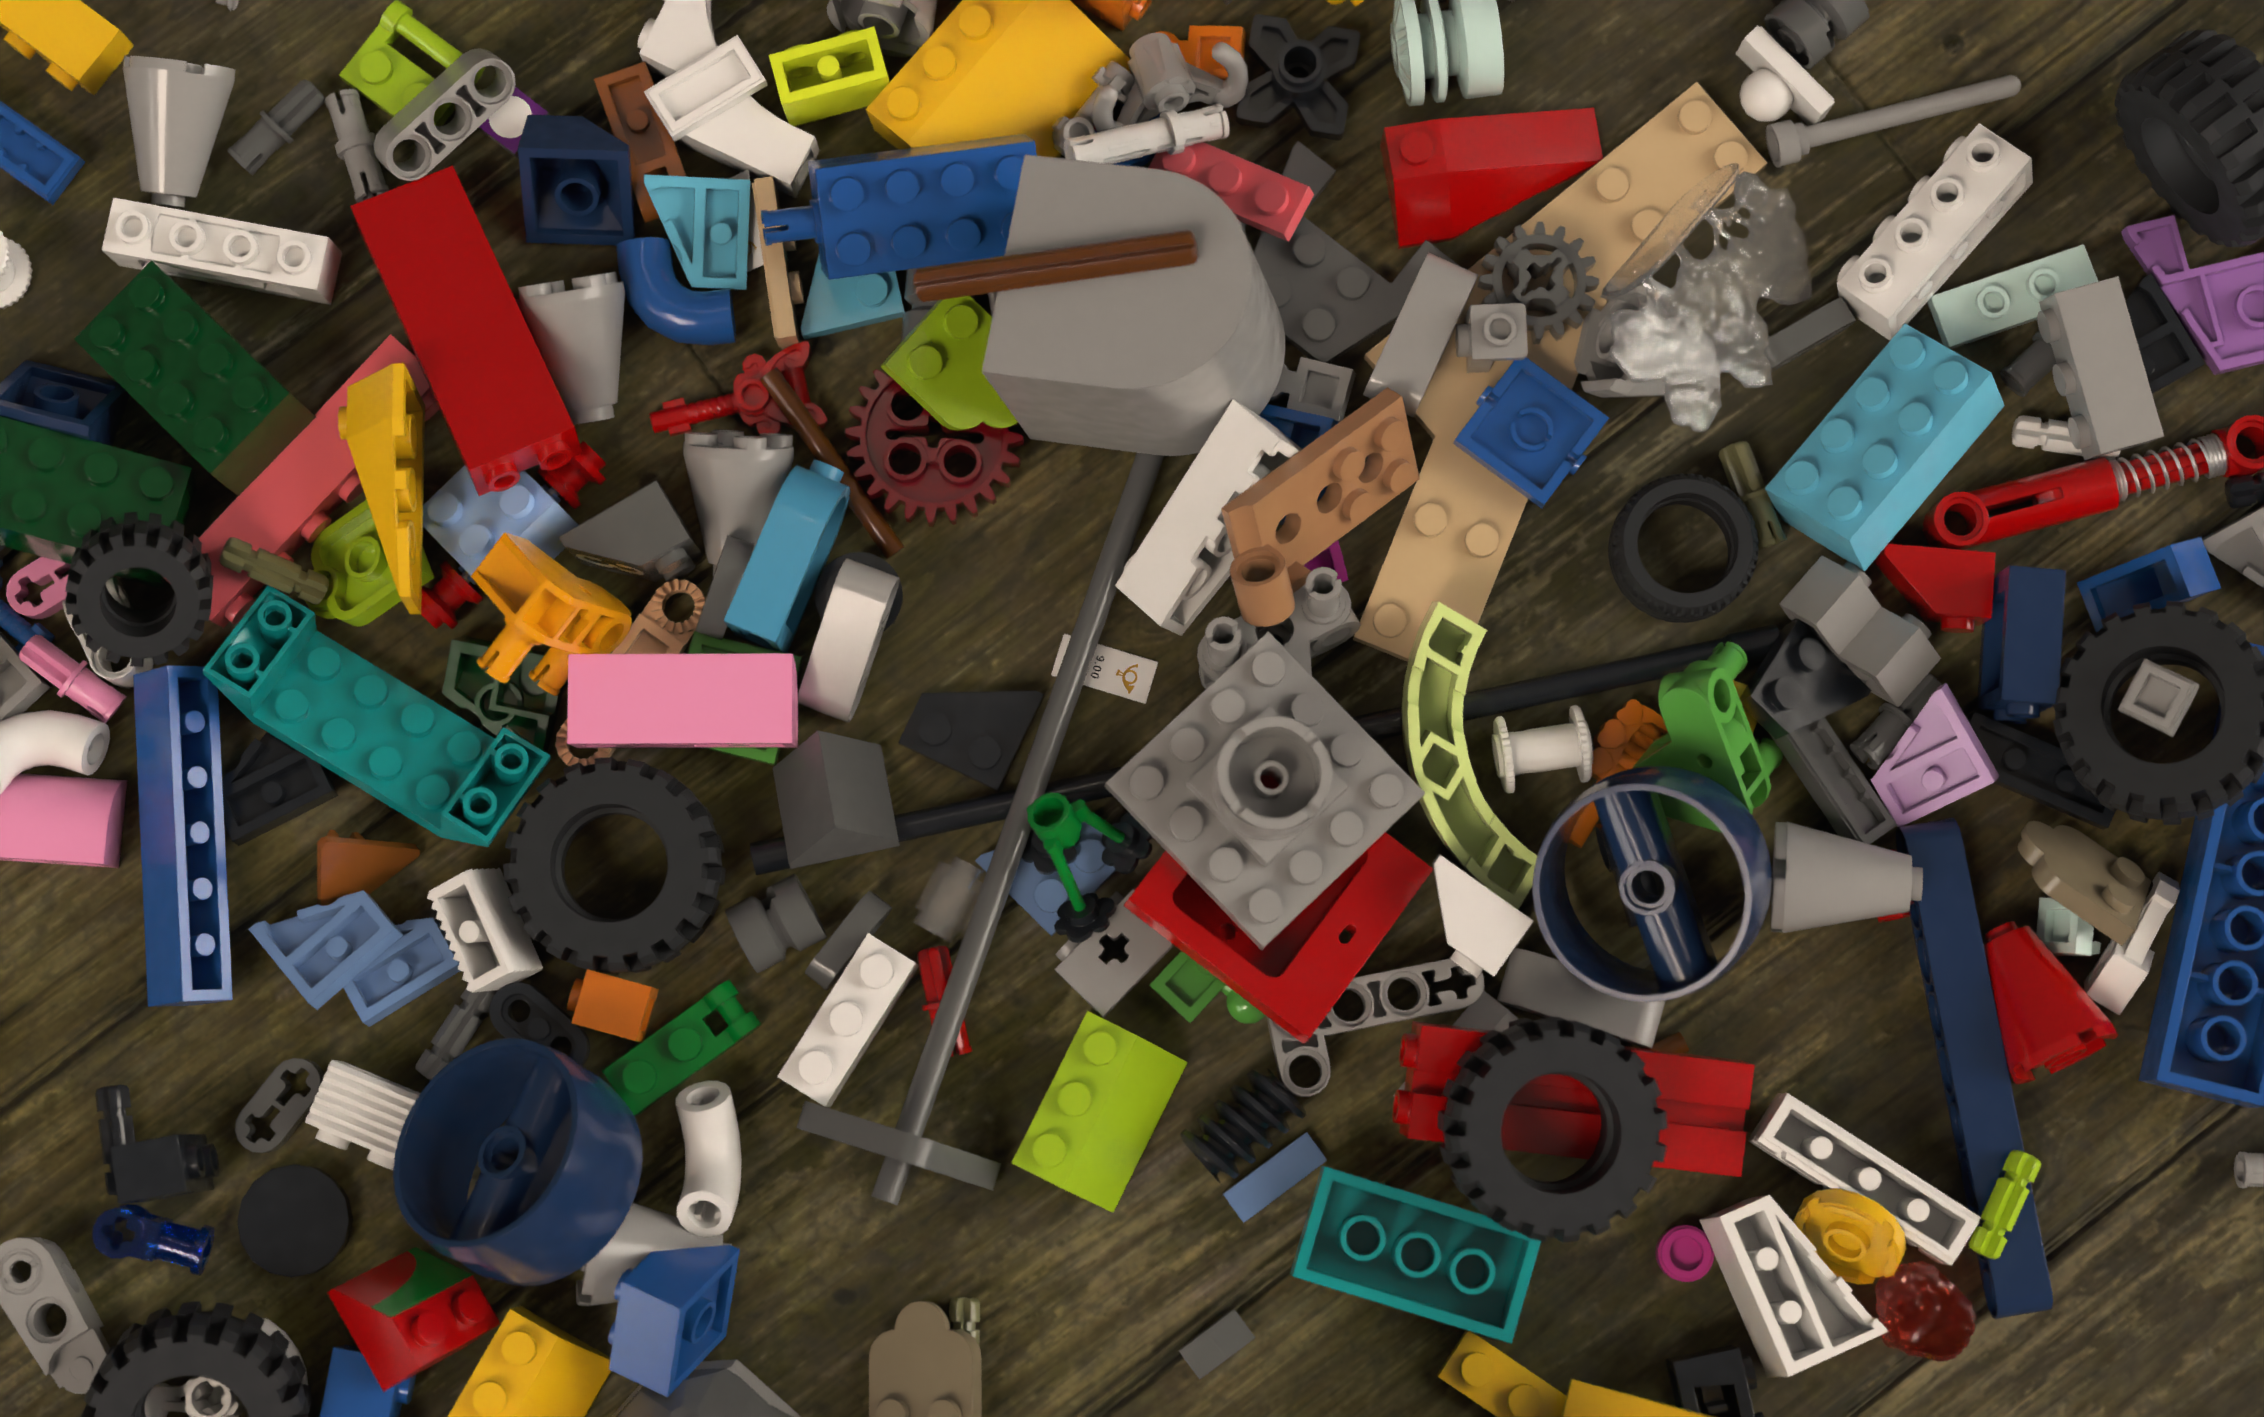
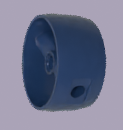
M1646 766L1620 771L1595 783L1573 799L1551 824L1540 847L1534 868L1533 901L1536 917L1543 936L1555 956L1573 975L1590 987L1616 998L1636 1002H1656L1683 997L1711 985L1722 977L1754 942L1764 923L1770 903L1772 885L1770 855L1764 836L1753 815L1732 792L1711 778L1686 769L1666 766ZM1658 793L1680 799L1706 815L1727 838L1738 859L1745 889L1743 919L1731 949L1719 959H1716ZM1592 801H1594L1621 877L1619 882L1620 897L1624 904L1633 911L1654 971L1635 967L1608 953L1584 929L1571 905L1565 880L1566 850L1576 822ZM1642 871H1654L1661 876L1665 885L1664 895L1656 896L1644 889L1640 878Z
M508 1038L490 1041L464 1052L446 1065L424 1088L412 1106L402 1127L394 1158L393 1174L397 1202L408 1224L429 1245L443 1255L460 1261L470 1270L484 1277L512 1285L537 1286L566 1277L587 1264L609 1243L622 1225L634 1201L642 1171L643 1153L640 1130L631 1109L615 1090L602 1078L585 1069L564 1053L526 1039ZM507 1119L505 1125L500 1127L501 1124ZM478 1162L481 1174L468 1198L470 1181Z

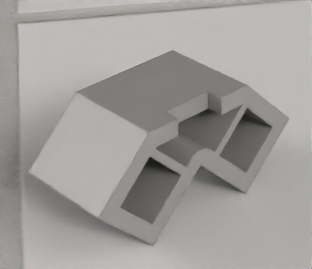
M1821 556L1779 603L1780 607L1792 622L1799 619L1842 662L1847 664L1848 668L1871 689V693L1899 707L1941 659L1928 640L1932 635L1931 631L1924 623L1909 613H1906L1901 618L1881 607L1868 588L1872 584L1871 579L1859 567L1850 562H1846L1841 566Z

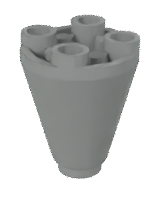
M616 272L573 278V290L565 291L563 280L518 287L520 299L515 300L561 399L570 413L573 424L614 418L612 404L618 401L625 301L623 282H618Z
M711 430V433L685 432L683 455L708 563L713 564V576L727 535L754 543L753 553L774 501L789 475L794 458L793 435L761 433L760 436H744V431Z

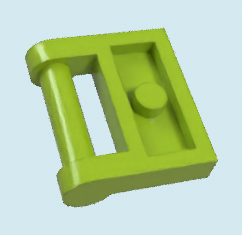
M399 0L394 1L387 7L380 19L379 25L339 74L345 83L358 90L360 94L391 117H394L435 80L391 47L400 34L445 68H448L463 54L412 17L413 10ZM485 67L481 68L475 75L474 85L481 77ZM444 103L437 108L433 117L435 126H443L455 110L454 103Z

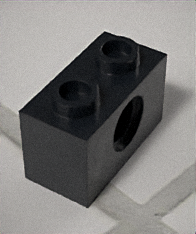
M176 1134L110 1147L118 1204L150 1202L215 1190L213 1177H218L219 1159L214 1144H207L206 1134Z

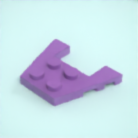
M2174 215L2126 226L2121 231L2123 240L2146 274L2153 275L2196 349L2214 375L2264 364V252L2190 269Z

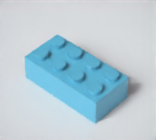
M1904 324L1765 487L1781 520L1865 572L2005 406L1992 373L1911 326Z

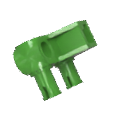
M1727 641L1724 647L1721 642L1713 649L1712 654L1707 660L1692 662L1683 672L1669 673L1663 677L1658 697L1661 715L1668 732L1653 741L1633 768L1666 766L1697 772L1724 786L1753 814V809L1759 807L1768 798L1771 790L1769 776L1781 764L1783 754L1773 740L1762 738L1760 743L1758 738H1754L1733 682L1747 664V656L1738 644ZM1658 793L1666 817L1721 832L1697 808L1673 796Z

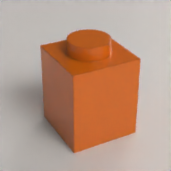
M587 969L584 980L576 978L572 986L567 1010L574 1012L572 1024L642 1042L646 1036L659 989Z

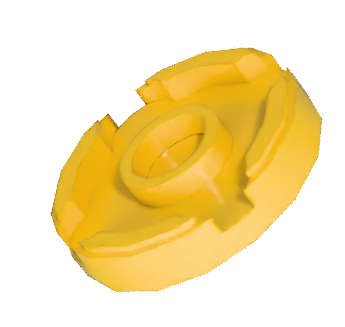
M1841 1189L1818 1190L1804 1198L1793 1220L1794 1224L1815 1246L1817 1255L1837 1277H1842L1845 1282L1861 1285L1873 1284L1876 1277L1885 1276V1280L1894 1275L1906 1251L1905 1233L1896 1218L1879 1203L1856 1192Z

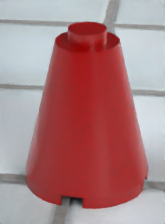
M2015 921L2000 925L1985 934L1984 937L1988 943L1984 945L1994 1001L2009 1073L2015 1084H2024L2036 1080L2031 1070L2043 1065L2046 1069H2049L2051 1074L2063 1070L2106 1047L2107 1045L2103 1038L2116 1039L2118 1037L2112 1022L2030 926L2018 928Z

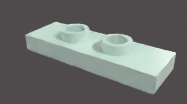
M2082 244L1933 295L1927 303L1943 345L1953 349L2037 320L2038 312L2041 311L2040 301L2058 292L2098 282L2085 245Z

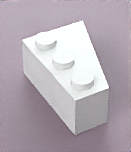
M1770 1195L1745 1199L1699 1220L1767 1377H1790L1889 1332L1877 1318H1872L1851 1294L1853 1290L1842 1277H1837L1815 1252L1817 1250L1815 1246Z

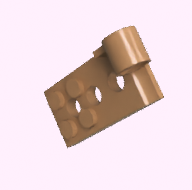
M1389 388L1384 389L1221 508L1234 560L1230 565V576L1240 614L1245 622L1253 626L1267 627L1286 620L1295 608L1293 593L1305 585L1306 578L1311 570L1303 565L1420 479L1403 397ZM1327 486L1325 494L1317 502L1320 492ZM1286 516L1284 524L1276 532V528L1279 522L1282 520L1283 517Z

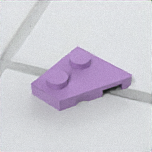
M1945 683L1939 686L1929 698L1924 708L1873 776L1871 782L1896 822L1897 827H1900L1994 783L2000 775L1949 686Z

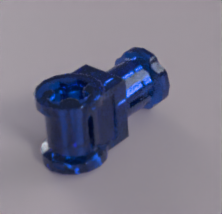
M125 1204L107 1210L97 1218L93 1226L92 1238L96 1248L103 1255L110 1258L122 1259L130 1256L150 1262L162 1260L189 1267L191 1274L200 1276L211 1254L215 1228L204 1225L201 1229L176 1224L173 1223V1219L151 1214L145 1207L138 1204ZM127 1219L126 1228L134 1231L135 1234L134 1238L122 1242V1233L115 1231L114 1228L116 1223Z

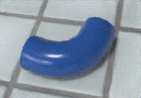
M643 237L629 239L617 244L618 272L620 280L624 284L627 302L648 328L677 343L698 345L736 343L735 317L730 289L691 291L682 286L675 276L671 242L668 239Z

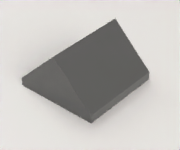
M818 730L773 767L787 856L791 869L900 846L880 744Z

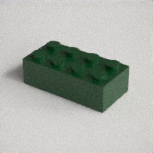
M152 260L74 338L213 477L237 496L316 418L200 304Z
M0 416V545L71 564L76 547L81 548L83 537L91 529L97 533L100 532L101 522L112 516L116 523L120 524L123 523L125 513L137 512L138 520L149 521V514L152 512L162 515L161 524L169 527L173 520L185 526L197 489L192 467ZM141 567L127 568L113 575L165 589L167 583L161 574Z

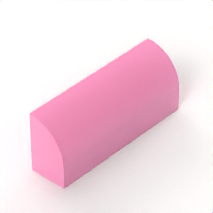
M792 653L568 654L567 744L576 748H798V684L794 656Z
M18 774L0 794V860L119 868L127 781Z

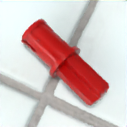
M943 945L926 948L917 953V961L927 1004L922 1005V1010L929 1011L931 1025L933 1024L953 968L949 948ZM965 1019L955 1043L956 1054L959 1055L973 1051L972 1045L969 1042Z

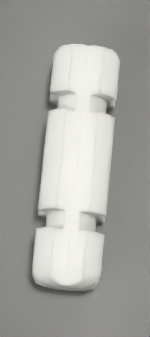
M2025 415L2019 416L2015 420L2012 429V443L2015 446L2034 449L2035 446L2041 445V449L2044 451L2083 456L2081 449H2076L2070 439L2068 422L2049 419L2048 422L2041 423V418ZM2121 451L2099 457H2105L2107 460L2116 459Z

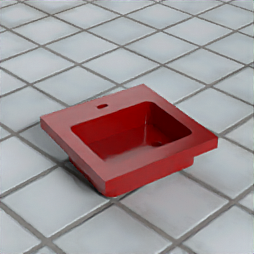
M1266 775L1260 777L1261 783L1266 788L1275 789L1279 787L1278 782L1272 777ZM1385 832L1262 950L1167 851L1162 854L1123 906L1298 1041L1305 1044L1433 871V868ZM1343 930L1350 933V939L1346 944L1341 943L1339 940V935Z

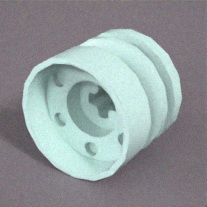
M1394 0V14L1390 25L1392 57L1396 76L1401 81L1404 96L1409 106L1423 105L1425 99V79L1429 80L1434 101L1436 103L1445 102L1448 90V76L1455 75L1463 97L1466 99L1502 94L1504 88V53L1496 0H1449V10H1441L1438 0H1421V13L1418 14L1415 0Z

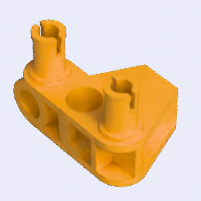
M504 532L471 575L473 580L505 615L504 621L507 623L483 656H480L477 660V664L481 668L489 667L485 671L487 674L502 683L509 681L512 673L534 645L541 646L544 644L551 647L536 667L529 672L528 676L534 682L539 679L540 681L537 685L540 688L557 696L568 680V654H610L622 643L632 625L630 610L614 595L596 583L576 577L528 539Z

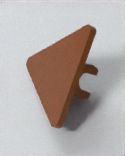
M329 830L327 835L317 842V904L322 906L330 905L339 897L362 890L367 894H371L418 858L420 855L419 848L416 844L366 840L358 832H352L349 838L339 837L335 830Z

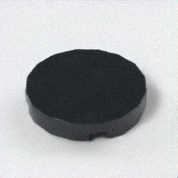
M300 1164L271 1169L255 1180L241 1200L237 1219L241 1244L252 1261L272 1274L287 1277L317 1273L328 1266L349 1242L353 1223L350 1200L342 1186H339L336 1180L331 1178L322 1169Z

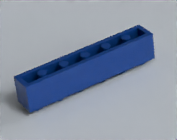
M167 665L133 676L148 1007L192 1006L233 1000L218 688L203 674L204 667Z

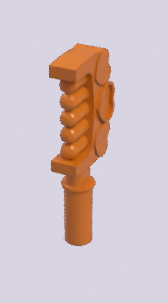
M1631 699L1623 704L1622 709L1614 713L1613 719L1601 725L1599 732L1594 736L1593 740L1596 749L1593 750L1591 777L1597 780L1596 783L1610 775L1634 767L1653 743V740L1659 738L1661 733L1665 734L1668 732L1662 716L1639 701ZM1594 801L1580 815L1569 838V842L1579 848L1583 847L1600 819Z

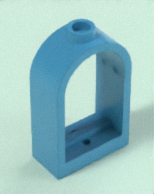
M813 460L809 470L797 465L787 476L774 501L724 618V622L735 636L766 649L788 653L815 590L818 578L832 550L847 509L850 487L840 483L844 474L840 469L822 461Z

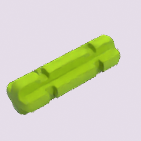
M2013 1150L2009 1153L2002 1169L2006 1174L2004 1178L1998 1177L1980 1219L1984 1220L1982 1227L1976 1226L1969 1241V1247L1974 1252L1989 1259H1997L2001 1256L2007 1239L2004 1238L2005 1232L2012 1231L2030 1191L2026 1186L2028 1182H2034L2041 1167V1162L2036 1157L2021 1150Z

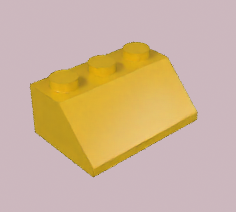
M522 1306L511 1308L448 1417H586L612 1372L609 1370L610 1357Z

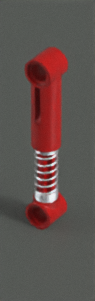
M2246 415L2227 427L2212 430L2210 435L2191 439L2187 446L2177 442L2173 449L2162 446L2158 453L2148 450L2144 457L2139 454H2133L2129 461L2123 457L2117 461L2114 459L2108 461L2105 457H2098L1969 492H1953L1943 497L1926 513L1923 521V535L1931 547L1966 550L1978 545L2115 510L2118 508L2119 502L2125 501L2129 494L2140 497L2141 491L2144 490L2154 494L2156 487L2163 486L2164 489L2168 490L2171 483L2177 482L2178 485L2183 486L2186 479L2191 478L2192 481L2197 482L2199 476L2202 475L2208 479L2220 475L2232 478L2253 475L2264 468V417ZM2237 435L2246 436L2253 442L2256 450L2254 459L2246 458L2239 453L2236 447ZM2032 501L2033 506L1992 517L1988 515L1989 511ZM1946 511L1958 512L1965 518L1967 522L1965 535L1958 536L1947 530L1944 524Z

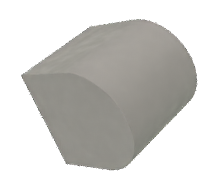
M1024 155L1005 256L1185 230L1193 232L1198 250L1197 262L1193 265L1028 287L997 293L982 373L1030 439L1152 455H1189L1200 452L1233 399L1257 415H1260L1276 390L1284 365L1285 333L1283 321L1238 219L1227 204L1211 189L1196 180L1171 171Z

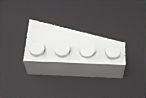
M1233 399L1142 544L1127 561L1124 571L1115 586L1159 626L1182 636L1230 576V565L1234 560L1221 508L1302 449L1273 424Z

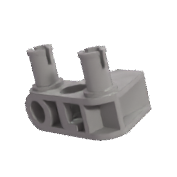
M1320 567L1311 571L1306 578L1305 585L1293 593L1295 598L1294 611L1286 620L1276 625L1267 627L1253 626L1245 622L1241 616L1234 620L1230 617H1219L1212 620L1206 628L1205 636L1198 645L1197 652L1199 677L1203 687L1207 689L1268 631L1312 676L1311 659L1347 641L1361 626L1351 608L1348 591L1342 586L1341 578L1337 580L1338 573L1328 567Z

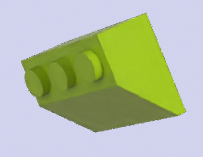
M1087 1011L1012 1164L1113 1213L1188 1062Z

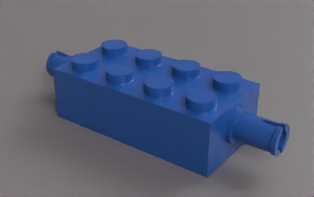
M1017 134L808 161L812 192L810 205L767 211V209L761 210V221L765 227L763 228L765 244L770 246L774 243L814 238L819 247L821 270L829 280L1005 256L1024 155L1037 156L1035 140L1026 134Z

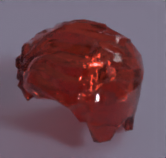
M1924 1261L1903 1263L1898 1266L1893 1276L1890 1275L1885 1278L1884 1275L1878 1280L1875 1287L1877 1298L1875 1307L1878 1314L1877 1319L1889 1331L1880 1335L1888 1348H1895L1906 1355L1943 1362L1956 1358L1968 1346L1970 1336L1974 1334L1976 1327L1974 1324L1976 1315L1972 1310V1304L1956 1285L1933 1264Z

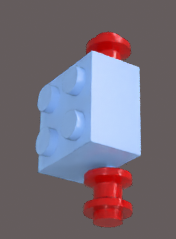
M585 441L580 443L583 454L573 457L566 465L554 470L541 471L540 468L536 470L551 488L546 484L541 487L524 470L519 472L520 480L513 487L504 491H491L478 496L464 465L423 505V527L460 564L458 569L463 573L461 575L451 564L444 560L439 565L443 578L431 589L422 586L421 615L435 629H438L445 623L453 630L459 624L455 612L466 601L479 605L484 600L482 595L469 583L471 581L474 585L476 584L471 575L504 532L528 539L553 559L565 549L559 537L577 527L578 524L558 504L561 501L558 496L560 495L576 510L581 505L577 493L589 481L602 485L607 480L599 472L606 465L605 461Z

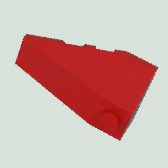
M1594 108L1443 118L1385 127L1380 148L1398 249L1421 246L1426 240L1431 244L1452 241L1482 222L1512 210L1515 205L1542 191L1546 192L1591 169L1603 159Z

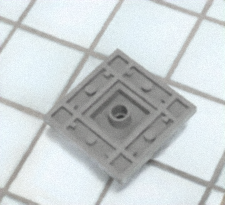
M1269 631L1105 784V788L1261 950L1425 794L1407 773ZM1263 775L1272 777L1278 782L1279 787L1275 789L1266 788L1261 783L1260 777Z

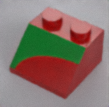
M417 1247L327 1292L383 1392L464 1349L501 1324L472 1274Z

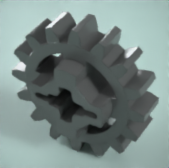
M1537 222L1532 235H1527L1521 225L1515 226L1512 232V243L1499 236L1494 243V248L1499 257L1486 254L1481 264L1492 274L1482 275L1478 280V288L1491 290V293L1483 298L1481 304L1522 303L1525 305L1526 311H1544L1548 315L1545 317H1535L1526 314L1527 331H1531L1533 344H1539L1544 331L1548 330L1556 341L1561 340L1564 335L1563 324L1565 322L1577 330L1583 322L1577 309L1590 312L1595 304V300L1585 294V292L1594 291L1599 285V278L1586 276V272L1593 268L1596 262L1594 256L1580 258L1578 255L1584 241L1581 238L1574 240L1570 244L1563 241L1565 227L1561 225L1553 236L1546 235L1543 222ZM1529 250H1546L1552 252V254L1533 255ZM1504 267L1508 270L1507 274L1514 280V290L1508 297H1506L1502 285ZM1568 269H1570L1574 280L1572 299L1568 296L1570 292L1563 286V275ZM1553 270L1546 288L1538 287L1535 291L1531 290L1523 296L1530 278L1536 280L1542 275L1546 276Z

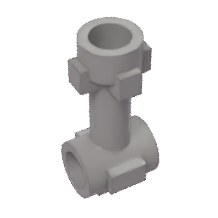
M1110 61L1106 68L1100 67L1092 76L1098 87L1076 115L1071 119L1065 116L1060 117L1052 126L1054 148L1063 156L1065 155L1064 141L1066 138L1095 133L1092 121L1093 103L1099 89L1103 85L1115 87L1118 93L1117 102L1125 104L1135 81L1133 75L1118 63Z

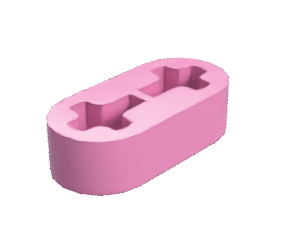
M41 556L23 567L10 578L7 584L6 597L9 605L16 612L31 619H45L62 610V602L66 599L67 595L65 590L68 575L63 577L62 574L69 571L71 564ZM52 580L55 582L40 593L43 602L39 606L29 601H23L29 594L26 586L29 582L32 581L40 586L46 585Z

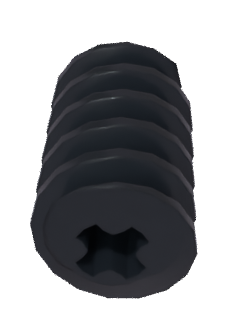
M1268 1068L1269 1076L1267 1077L1253 1069L1247 1073L1252 1087L1251 1092L1236 1084L1230 1088L1236 1104L1234 1107L1219 1099L1213 1104L1219 1118L1217 1122L1203 1114L1197 1118L1202 1132L1201 1137L1186 1129L1180 1133L1184 1144L1220 1184L1221 1182L1217 1175L1220 1171L1234 1179L1240 1175L1234 1160L1236 1156L1251 1164L1257 1160L1251 1146L1253 1141L1268 1149L1273 1145L1268 1132L1270 1126L1285 1134L1290 1130L1284 1115L1285 1112L1288 1111L1301 1119L1307 1115L1302 1105Z

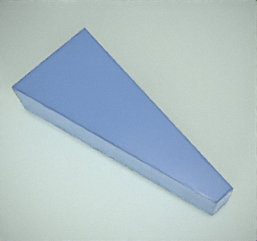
M1305 1132L1222 1194L1244 1223L1326 1162L1327 1159L1309 1134Z

